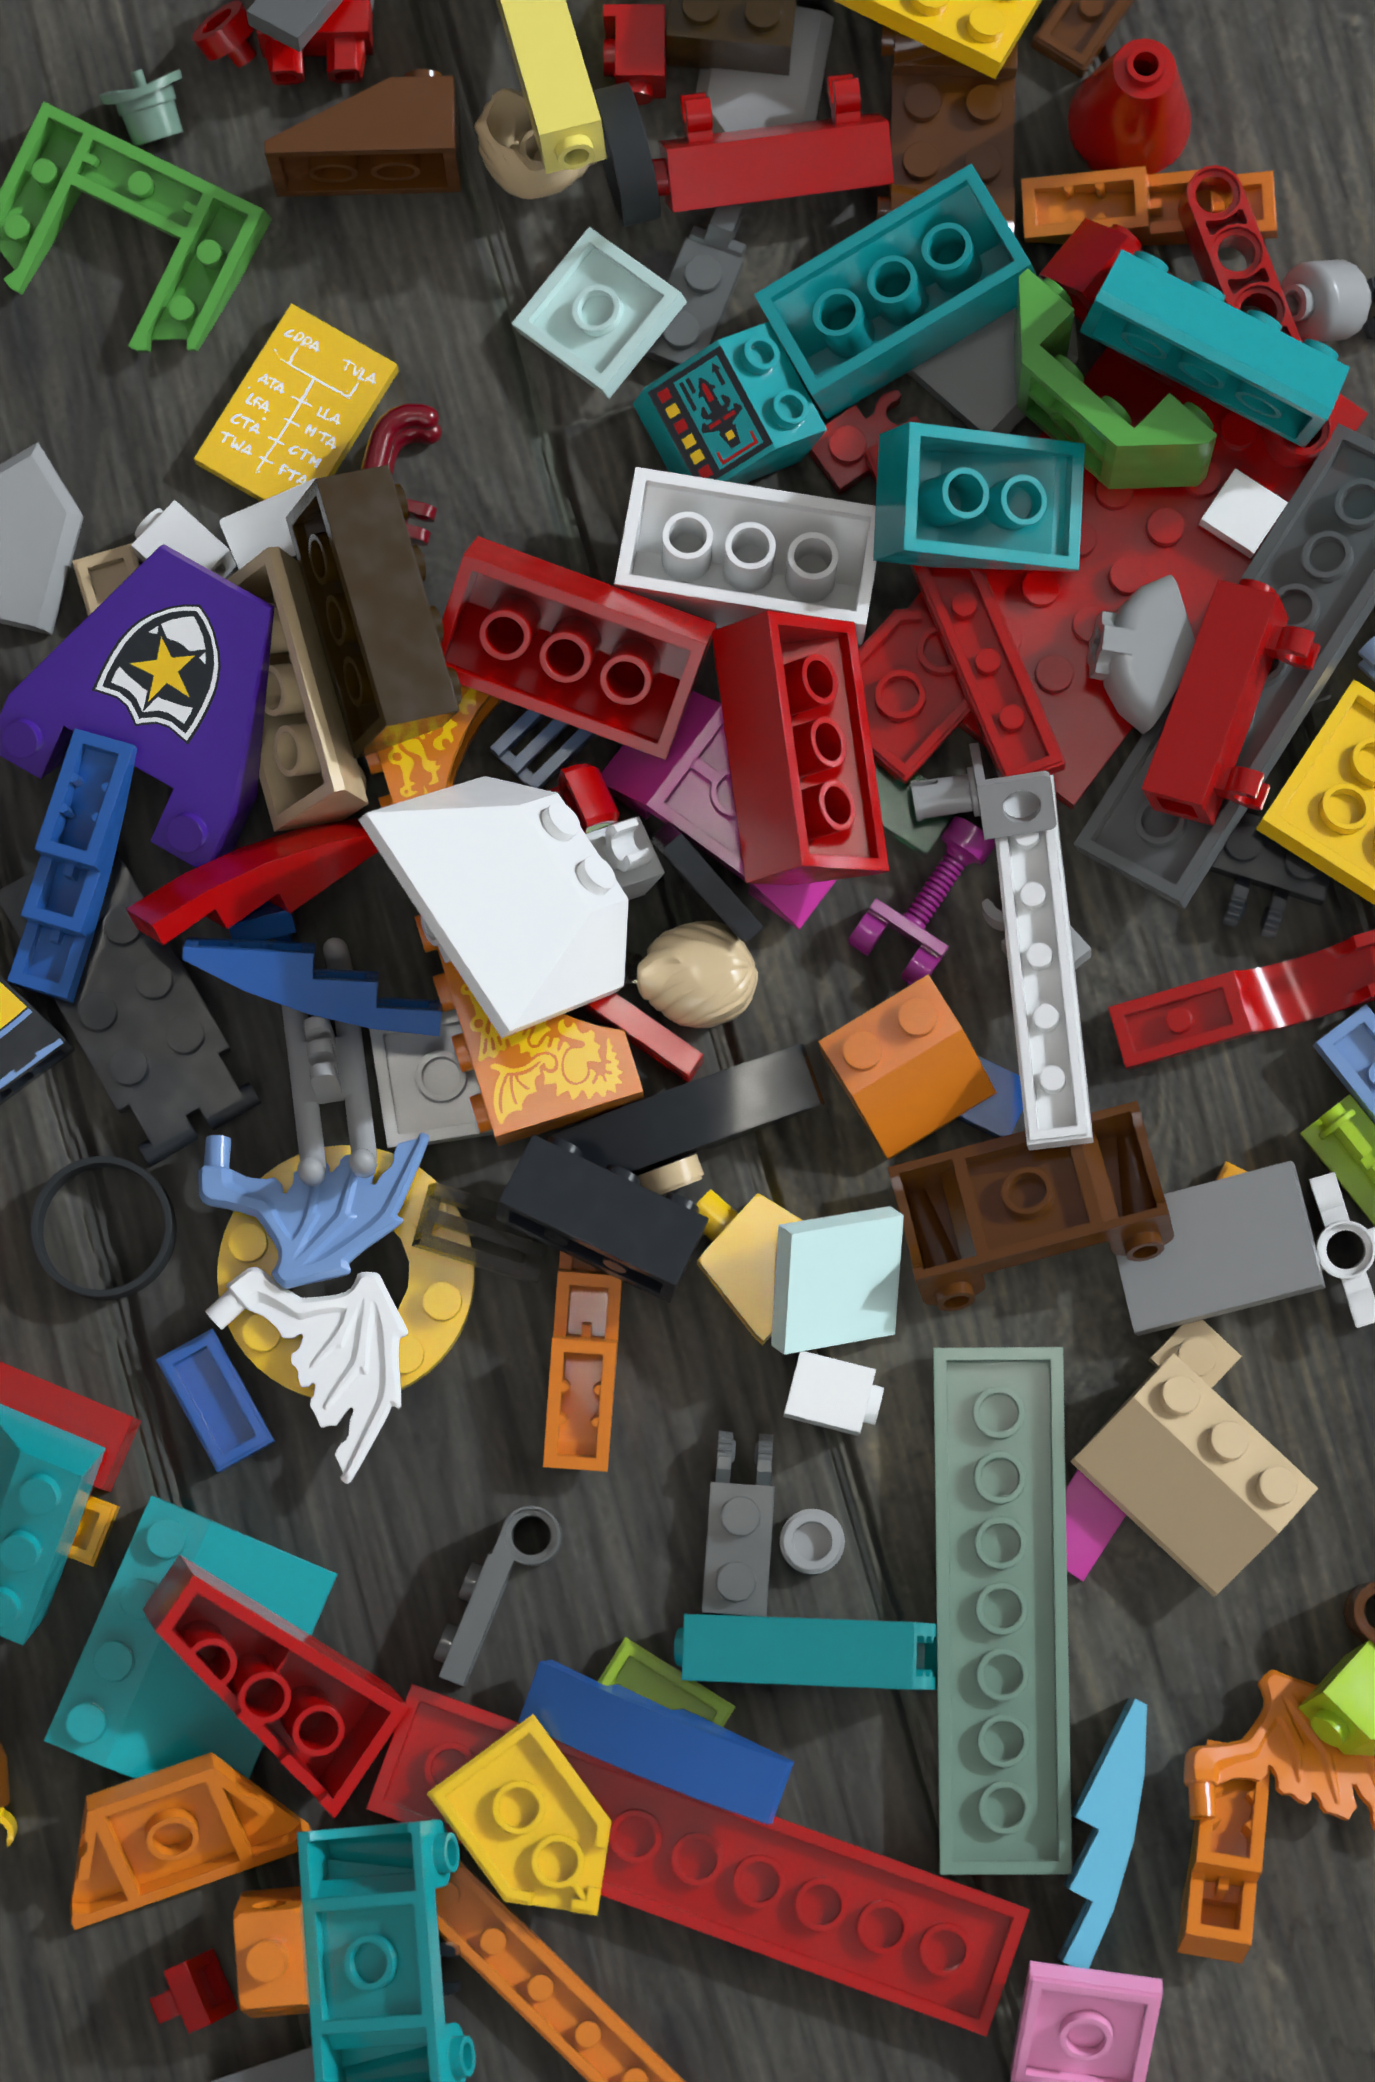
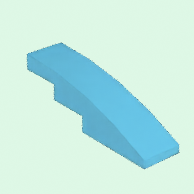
M1128 1698L1071 1811V1816L1092 1826L1072 1867V1874L1068 1875L1063 1885L1086 1898L1057 1956L1062 1962L1072 1967L1089 1969L1114 1911L1134 1842L1145 1774L1147 1704L1135 1698Z

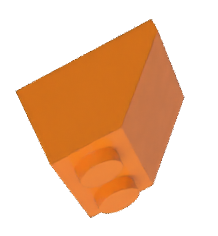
M929 974L818 1041L821 1054L887 1160L892 1159L956 1120L960 1115L997 1094L963 1028Z

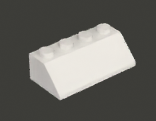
M635 467L614 586L716 623V628L727 626L765 611L855 622L859 649L864 641L877 561H873L876 506Z

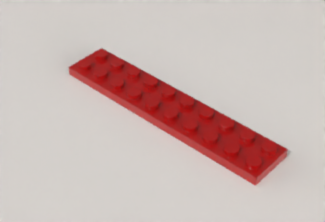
M411 1684L405 1701L409 1709L395 1728L366 1809L403 1823L440 1819L444 1822L447 1832L455 1834L427 1793L520 1723L416 1684ZM551 1738L611 1820L600 1895L987 2037L1030 1912L1029 1908L777 1816L774 1817L773 1823L764 1824L639 1777ZM455 1834L458 1843L463 1844Z

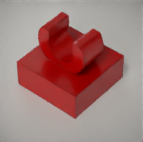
M213 1948L163 1971L170 1989L149 1999L159 2024L181 2015L188 2033L208 2026L238 2010L236 2001Z

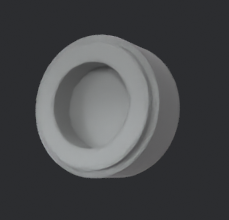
M806 1509L795 1513L787 1520L780 1534V1550L785 1561L793 1569L804 1574H819L829 1570L839 1561L844 1551L845 1537L841 1525L831 1514L823 1510Z

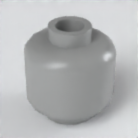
M1346 260L1301 262L1288 271L1281 283L1282 291L1302 342L1305 339H1313L1319 342L1346 340L1358 333L1367 321L1371 306L1370 288L1365 275L1360 269Z

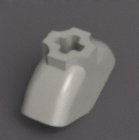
M1172 575L1164 576L1140 586L1114 613L1102 611L1096 617L1094 630L1089 639L1087 656L1089 678L1103 680V686L1117 713L1141 734H1145L1154 726L1180 685L1195 644L1180 590Z

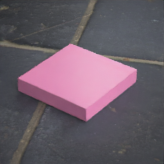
M1030 1961L1011 2061L1010 2081L1145 2082L1163 1995L1162 1979Z

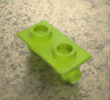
M1349 1094L1302 1131L1300 1135L1331 1173L1335 1172L1340 1185L1375 1227V1124Z

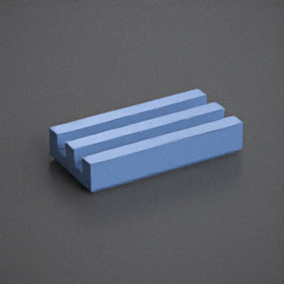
M528 709L490 749L526 786L542 789L596 734L579 729L533 774L527 766L569 724L553 719L515 757L510 751L545 717V715Z

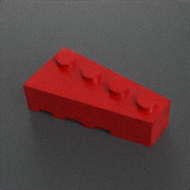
M180 1554L142 1609L155 1631L229 1706L246 1727L275 1754L279 1761L316 1797L318 1802L335 1819L409 1709L392 1685Z

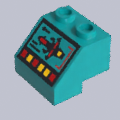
M770 322L715 341L644 387L633 403L669 472L745 485L749 481L801 462L827 431Z

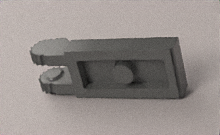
M719 1431L715 1482H710L702 1613L767 1617L775 1486H770L774 1434L759 1433V1440L755 1443L754 1463L757 1465L755 1485L730 1483L731 1464L735 1461L736 1441L733 1439V1432Z

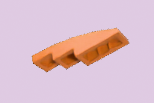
M1142 166L1021 179L1025 242L1064 244L1081 222L1087 218L1109 228L1113 224L1123 226L1140 241L1142 246L1189 244L1179 220L1178 205L1190 179L1200 169L1147 175L1146 167ZM1273 171L1236 174L1242 183L1262 238H1278ZM1209 190L1196 193V200L1205 211L1219 213L1225 210L1224 202L1217 193Z
M560 1251L557 1275L543 1467L608 1472L623 1281Z

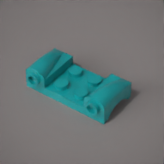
M440 1819L297 1832L315 2082H465L466 2077H470L475 2069V2048L472 2039L469 2036L463 2035L458 2023H445L435 1888L445 1887L449 1882L450 1873L456 1872L459 1866L460 1851L455 1834L447 1832L444 1822Z

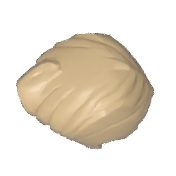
M504 88L496 92L491 97V100L485 104L474 126L478 135V150L493 179L506 192L523 199H536L560 193L577 179L581 178L589 166L596 164V162H593L579 169H565L546 174L521 91Z
M696 921L679 925L663 932L649 945L647 956L637 967V988L642 998L649 1000L651 1006L657 1011H661L665 1017L674 1023L696 1029L715 1027L738 1017L751 1002L758 981V971L755 967L754 959L745 943L726 924L716 921Z

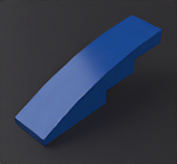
M74 728L34 848L41 856L21 916L27 920L7 980L13 986L67 1002H74L113 866L137 754V747L135 745Z
M187 937L184 943V961L243 991L306 1014L370 1029L440 1037L442 1006L440 1000L378 997L379 972L315 968L316 943Z
M554 1660L539 1661L518 1721L522 1723L534 1714L549 1736L555 1740L639 1777L764 1824L773 1823L794 1761L684 1708L677 1710L668 1709L619 1684L605 1686Z

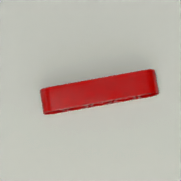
M1213 165L1200 169L1190 179L1180 198L1178 214L1203 282L1221 291L1225 296L1224 302L1239 310L1245 306L1260 308L1265 314L1273 317L1282 325L1281 332L1302 342L1242 183L1237 175L1226 167ZM1204 190L1217 193L1224 202L1225 210L1219 213L1205 211L1199 206L1196 200V193ZM1224 248L1236 249L1246 259L1247 269L1237 272L1228 270L1221 264L1218 258V251ZM1329 416L1326 423L1313 437L1312 446L1302 448L1258 425L1271 458L1282 467L1290 469L1303 468L1313 462L1330 441L1333 430L1331 417Z

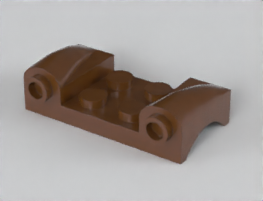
M882 25L881 56L892 57L890 141L894 184H889L888 197L878 196L876 220L972 163L1014 233V125L1018 41L997 77L993 79Z
M1138 1100L1090 1113L1094 1143L1029 1151L1026 1132L1021 1131L887 1167L899 1212L904 1215L903 1227L912 1269L923 1302L928 1305H937L938 1309L942 1311L960 1310L971 1305L975 1301V1295L985 1289L983 1274L1109 1241L1111 1252L1114 1255L1126 1256L1130 1261H1146L1160 1255L1164 1251V1245L1173 1240L1174 1231Z

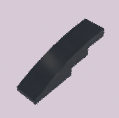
M798 1044L674 1087L552 1135L578 1147L583 1153L582 1158L603 1168H606L607 1165H616L634 1174L650 1171L703 1149L716 1148L822 1106L825 1103L804 1044Z

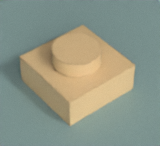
M1204 1320L1180 1325L1148 1361L1157 1368L1175 1353L1205 1383L1213 1388L1242 1356Z

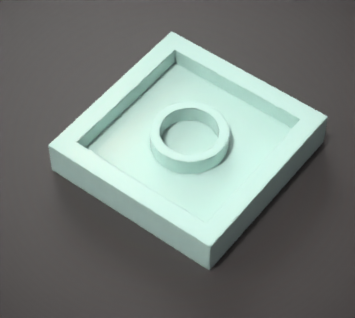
M588 227L514 319L512 325L518 333L610 399L687 301L676 288L595 230Z
M888 1206L778 1225L771 1345L786 1355L895 1335L904 1215Z

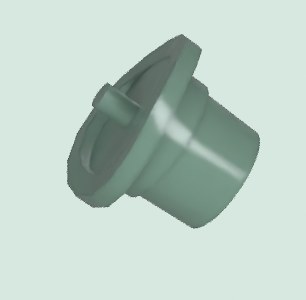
M142 69L130 73L135 89L108 91L99 94L101 104L116 105L118 115L122 116L131 143L134 146L183 132L174 100L177 98L173 86L179 84L184 79L180 69L169 72L148 84Z

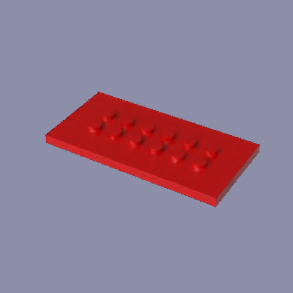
M1109 347L1105 349L1086 374L1083 384L1100 399L1103 396H1109L1117 401L1131 418L1130 425L1133 428L1170 393L1183 405L1186 402H1191L1204 411L1213 423V431L1217 434L1207 476L1198 486L1108 489L1084 468L1079 570L1068 572L983 569L1065 760V770L1057 772L1053 776L1056 799L1071 810L1134 728L1117 713L1103 686V680L1089 678V665L1087 664L1088 647L1096 617L1102 611L1114 613L1140 586L1164 576L1172 575L1179 587L1196 641L1218 579L1238 584L1270 533L1269 531L1250 559L1198 525L1201 518L1235 468L1289 503L1315 462L1314 460L1303 468L1290 469L1282 467L1268 453L1258 424L1181 384L1173 388L1153 378L1126 361ZM1339 393L1330 414L1333 427L1332 433L1338 424L1357 431L1365 421L1368 413ZM1044 431L1038 437L1052 439ZM1313 438L1306 445V447L1312 446ZM921 592L908 609L921 608V611L928 610ZM971 712L958 727L986 747Z

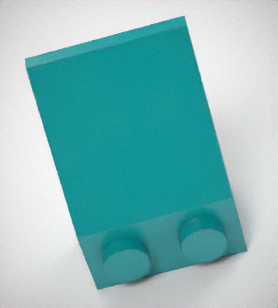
M908 422L879 434L873 561L944 568L1068 572L1079 570L1085 443Z

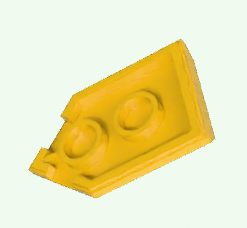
M532 1714L429 1791L427 1795L504 1902L597 1916L611 1820L536 1716Z

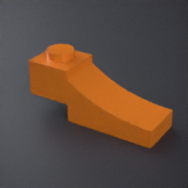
M1207 1740L1205 1745L1221 1744L1225 1742ZM1269 1768L1267 1775L1259 1782L1230 1780L1215 1786L1216 1818L1212 1820H1195L1186 1882L1182 1891L1177 1953L1242 1964L1252 1946L1256 1888L1263 1866L1270 1782Z

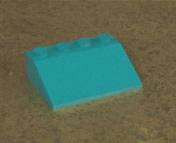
M151 1496L44 1741L134 1779L212 1752L250 1780L265 1744L246 1727L229 1706L155 1631L142 1609L180 1554L312 1636L338 1574L164 1499Z

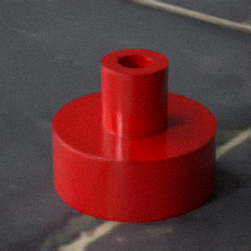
M233 1L222 6L207 17L195 30L192 40L209 61L228 55L236 67L240 68L255 57L256 51L247 41V38L255 28L249 26L247 9L241 1Z

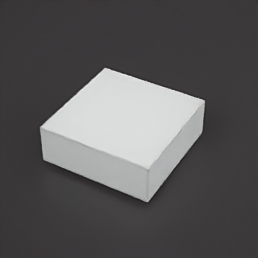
M1235 468L1198 525L1251 559L1288 502Z

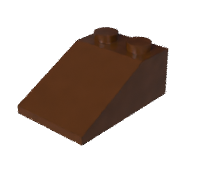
M416 69L407 72L405 77H389L265 140V156L277 197L461 192L460 118L453 76H442L440 72L430 69Z

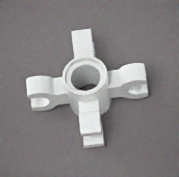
M1335 1172L1309 1179L1324 1225V1229L1318 1235L1315 1244L1321 1270H1325L1330 1275L1341 1279L1357 1328L1375 1323V1296L1366 1272L1375 1259V1227L1366 1229L1361 1224L1350 1221ZM1348 1230L1354 1232L1360 1237L1364 1246L1361 1260L1351 1268H1338L1330 1262L1327 1256V1243L1339 1231Z

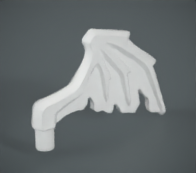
M258 1267L247 1268L227 1284L228 1290L205 1312L221 1330L246 1308L268 1319L279 1330L283 1338L294 1339L299 1335H303L300 1347L291 1355V1364L298 1370V1379L301 1387H310L313 1383L316 1385L310 1407L315 1413L321 1428L337 1426L347 1411L353 1408L349 1423V1435L340 1444L335 1453L343 1471L340 1478L343 1482L349 1484L368 1454L388 1417L391 1407L398 1409L401 1407L399 1343L400 1338L408 1335L404 1321L378 1273H358L352 1287L344 1293L302 1298L290 1290L282 1288L276 1280Z

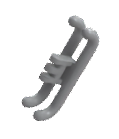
M333 937L328 939L323 945V955L327 969L353 970L347 944L340 938ZM281 1005L300 1157L297 1167L299 1178L308 1186L320 1185L325 1178L326 1158L319 1104L345 1101L351 1149L349 1157L350 1168L360 1178L371 1177L377 1168V1150L361 1026L335 1020L337 1036L335 1037L329 1019L319 1016L308 1018L306 1013Z

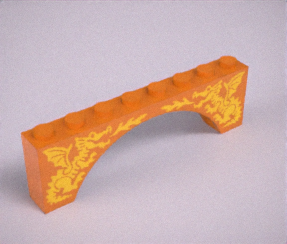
M461 685V702L458 704L460 711L443 727L365 756L371 775L384 772L390 794L378 798L381 808L454 786L459 767L469 745L481 725L503 700ZM421 914L414 916L425 953L438 949L445 972L433 976L443 1012L456 1009L463 1033L451 1036L461 1071L464 1073L474 1070L481 1090L480 1094L469 1097L480 1134L493 1130L497 1145L501 1146L531 1137L533 1134L537 1135L596 1117L644 1099L643 1088L624 1030L594 1025L566 1014H561L501 1038L453 963H445L438 946H433L427 940L421 925Z

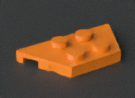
M212 1752L87 1795L70 1901L71 1924L74 1930L297 1853V1832L312 1831L310 1825Z

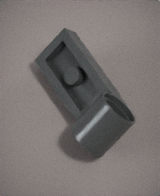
M524 1506L512 1512L507 1517L493 1552L488 1554L484 1565L472 1562L458 1596L459 1599L468 1602L460 1625L458 1627L447 1623L433 1657L434 1660L444 1663L438 1677L460 1686L467 1685L516 1562L527 1566H539L552 1560L559 1552L562 1544L561 1526L557 1519L546 1509L539 1506ZM531 1517L544 1520L551 1532L549 1545L544 1551L536 1555L523 1554L518 1550L514 1542V1532L517 1525L524 1519Z

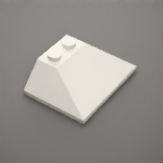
M483 776L367 812L359 819V822L501 1038L612 995L624 987L629 899L616 881L615 874L610 865L600 857L580 827L576 814L564 803L558 793Z

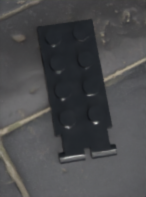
M116 849L94 937L74 1002L54 999L116 1109L121 1114L130 1108L134 1112L148 1137L147 1140L138 1144V1147L151 1167L199 1140L196 1131L189 1121L190 1117L202 1112L214 1131L260 1105L262 1102L249 1081L240 1087L234 1081L221 1056L232 1050L171 943L168 942L162 945L137 930L126 908L143 899L144 896ZM36 870L0 889V904L20 939L27 920L21 916Z

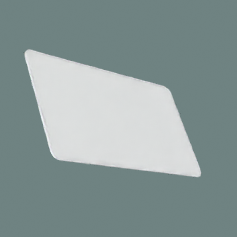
M316 478L220 520L221 528L239 570L267 547L279 546L290 556L296 555L286 516Z

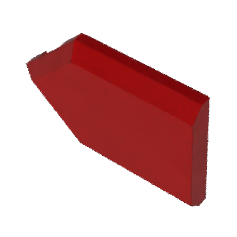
M921 608L895 609L858 649L874 761L895 779L905 784L971 713L929 610L921 611Z

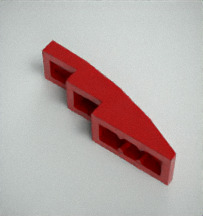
M359 818L300 828L238 848L186 872L126 908V911L137 930L165 945L203 917H207L222 927L229 929L267 901L288 913H292L378 852V849L359 822Z

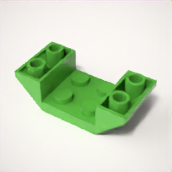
M1027 268L1019 276L1014 316L1017 408L1053 440L1085 443L1084 468L1108 489L1198 486L1207 476L1217 438L1210 418L1195 404L1186 402L1183 405L1169 393L1133 428L1130 425L1131 418L1126 410L1109 396H1103L1100 399L1083 384L1084 377L1074 363L1066 358L1069 351L1075 310L1071 307V298L1054 280L1045 278L1042 281Z

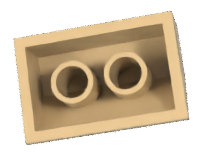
M1175 1353L1167 1358L1143 1381L1070 1461L1213 1597L1219 1594L1282 1531L1318 1490L1316 1485Z

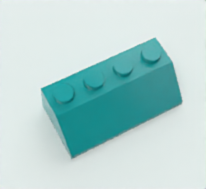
M971 163L758 291L754 296L810 394L828 420L1016 307L1019 276L1027 268L1035 275L1036 273Z
M1121 249L1079 332L1305 448L1328 420L1350 369L1349 366L1337 361L1339 358L1338 353L1319 341L1305 339L1302 343L1281 332L1282 325L1276 319L1261 311L1250 309L1247 313H1244L1225 303L1224 294L1205 282L1192 280L1188 284L1167 273L1168 266L1162 260L1149 253L1135 251L1132 255Z

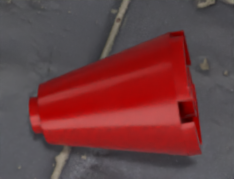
M1147 38L1136 39L1126 43L1087 76L1074 93L1068 112L1069 139L1074 149L1075 147L1077 148L1081 156L1088 162L1087 166L1093 171L1145 166L1147 175L1157 174L1170 164H1173L1181 156L1191 130V112L1175 59L1170 50L1162 43Z

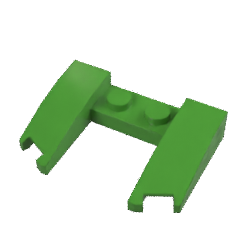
M43 101L0 189V251L14 269L4 278V281L13 291L23 295L83 192L180 240L128 347L139 353H151L152 340H187V350L189 352H198L251 262L272 218L264 209Z

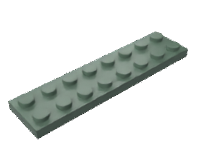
M1063 1347L933 1348L940 1875L1072 1874Z

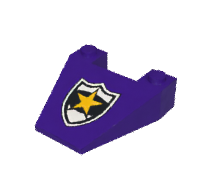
M161 545L8 695L0 714V756L42 779L63 764L74 728L133 744L137 747L134 766L174 788L150 842L196 868L232 852L257 799L275 606L167 545Z

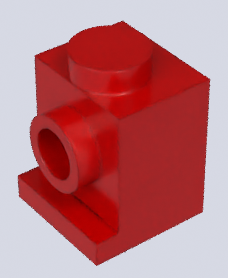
M603 4L605 29L603 43L604 77H615L616 84L628 82L638 106L648 104L653 99H666L667 23L665 4Z

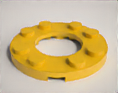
M350 1145L324 1147L326 1163L330 1167V1172H333L340 1165V1160L345 1155L351 1154ZM376 1148L377 1168L374 1173L373 1185L392 1166L394 1161L393 1153ZM299 1155L277 1165L260 1179L276 1178L283 1186V1193L286 1194L293 1184L294 1172L297 1171L298 1163L300 1162ZM420 1167L417 1170L403 1206L397 1215L403 1218V1223L393 1230L401 1239L409 1260L408 1288L398 1308V1312L408 1330V1335L400 1338L399 1343L401 1390L413 1385L431 1372L452 1349L468 1319L475 1289L474 1255L465 1222L446 1191ZM234 1211L228 1222L218 1257L217 1283L219 1298L228 1290L227 1284L247 1268L258 1267L273 1278L272 1271L279 1258L278 1250L256 1217ZM246 1308L228 1324L235 1341L257 1368L289 1390L310 1398L314 1396L316 1385L313 1383L310 1387H301L298 1379V1370L291 1364V1355L300 1347L303 1335H299L294 1339L283 1338L279 1330L268 1319Z

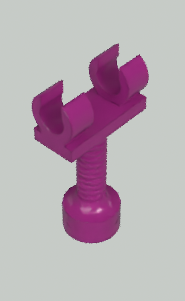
M954 816L940 837L946 844V855H943V860L939 861L938 864L940 866L937 865L935 867L936 871H932V876L928 877L929 881L924 883L925 886L921 888L922 892H918V897L914 898L915 902L910 904L911 907H908L907 912L901 915L876 898L848 939L849 945L868 956L886 928L890 927L920 947L901 975V979L910 985L928 974L931 977L949 948L948 945L925 931V924L929 923V919L933 917L932 913L936 912L935 908H939V903H942L943 898H946V893L950 892L949 887L952 888L954 886L953 882L958 880L957 877H960V872L964 871V867L971 863L983 865L996 846L993 839L984 840L983 830L958 816Z

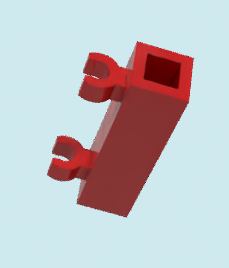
M852 73L827 76L831 119L713 134L711 101L709 96L706 97L705 92L680 95L685 137L659 141L660 158L652 159L659 197H665L666 205L674 213L894 184L889 121L878 112L860 115L859 80L857 77L853 78Z
M1218 579L1141 788L1155 811L1214 826L1224 798L1247 808L1263 809L1270 790V785L1263 783L1264 773L1235 765L1274 658L1297 668L1313 670L1321 648L1320 644L1313 643L1315 638L1313 631L1296 626H1286L1289 617L1279 594L1271 586L1253 579H1241L1239 584Z

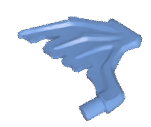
M420 1133L417 1139L398 1143L394 1152L392 1166L381 1175L375 1185L372 1184L374 1174L368 1178L356 1176L349 1165L350 1155H345L340 1160V1165L333 1172H330V1167L326 1163V1175L320 1185L308 1186L301 1181L298 1172H294L293 1184L286 1194L283 1193V1186L276 1178H251L229 1169L231 1138L222 1135H210L206 1137L204 1166L198 1170L199 1197L203 1204L244 1213L259 1220L278 1250L279 1258L272 1271V1275L282 1288L290 1289L346 1276L351 1273L349 1264L358 1255L403 1223V1218L397 1215L403 1206L429 1142V1135Z

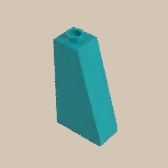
M684 1614V1627H679L675 1635L674 1657L676 1665L682 1667V1680L937 1690V1624Z

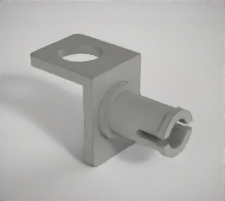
M979 742L969 744L972 767H967V774L918 782L917 780L911 781L917 821H922L925 818L973 811L974 817L980 816L984 840L1051 830L1057 824L1050 774L1047 771H1038L985 780ZM1017 791H1029L1039 798L1040 804L1037 810L1030 816L1015 818L1008 815L1003 809V803L1006 798Z

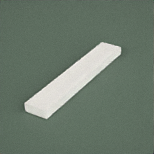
M1053 774L1050 775L1056 827L1051 830L995 838L1025 1132L1029 1151L1094 1143ZM1017 791L1006 798L1003 803V809L1010 816L1024 818L1037 810L1040 800L1032 792Z

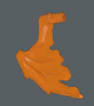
M1274 1669L1269 1670L1261 1677L1257 1684L1263 1697L1262 1710L1243 1738L1228 1743L1195 1746L1190 1748L1185 1755L1183 1782L1188 1787L1189 1818L1192 1820H1212L1216 1818L1215 1786L1230 1780L1259 1782L1267 1775L1269 1768L1275 1778V1790L1280 1795H1289L1303 1805L1308 1804L1313 1795L1323 1813L1344 1821L1349 1820L1357 1808L1353 1793L1354 1787L1359 1798L1369 1809L1370 1823L1375 1831V1756L1344 1755L1337 1747L1325 1743L1315 1734L1310 1725V1719L1298 1707L1317 1685L1283 1674Z

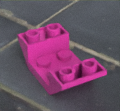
M693 691L666 760L623 744L601 775L611 795L646 820L652 814L665 824L669 822L688 841L745 881L735 801L732 793L728 749L724 732L722 705ZM837 880L791 886L748 883V894L800 931Z

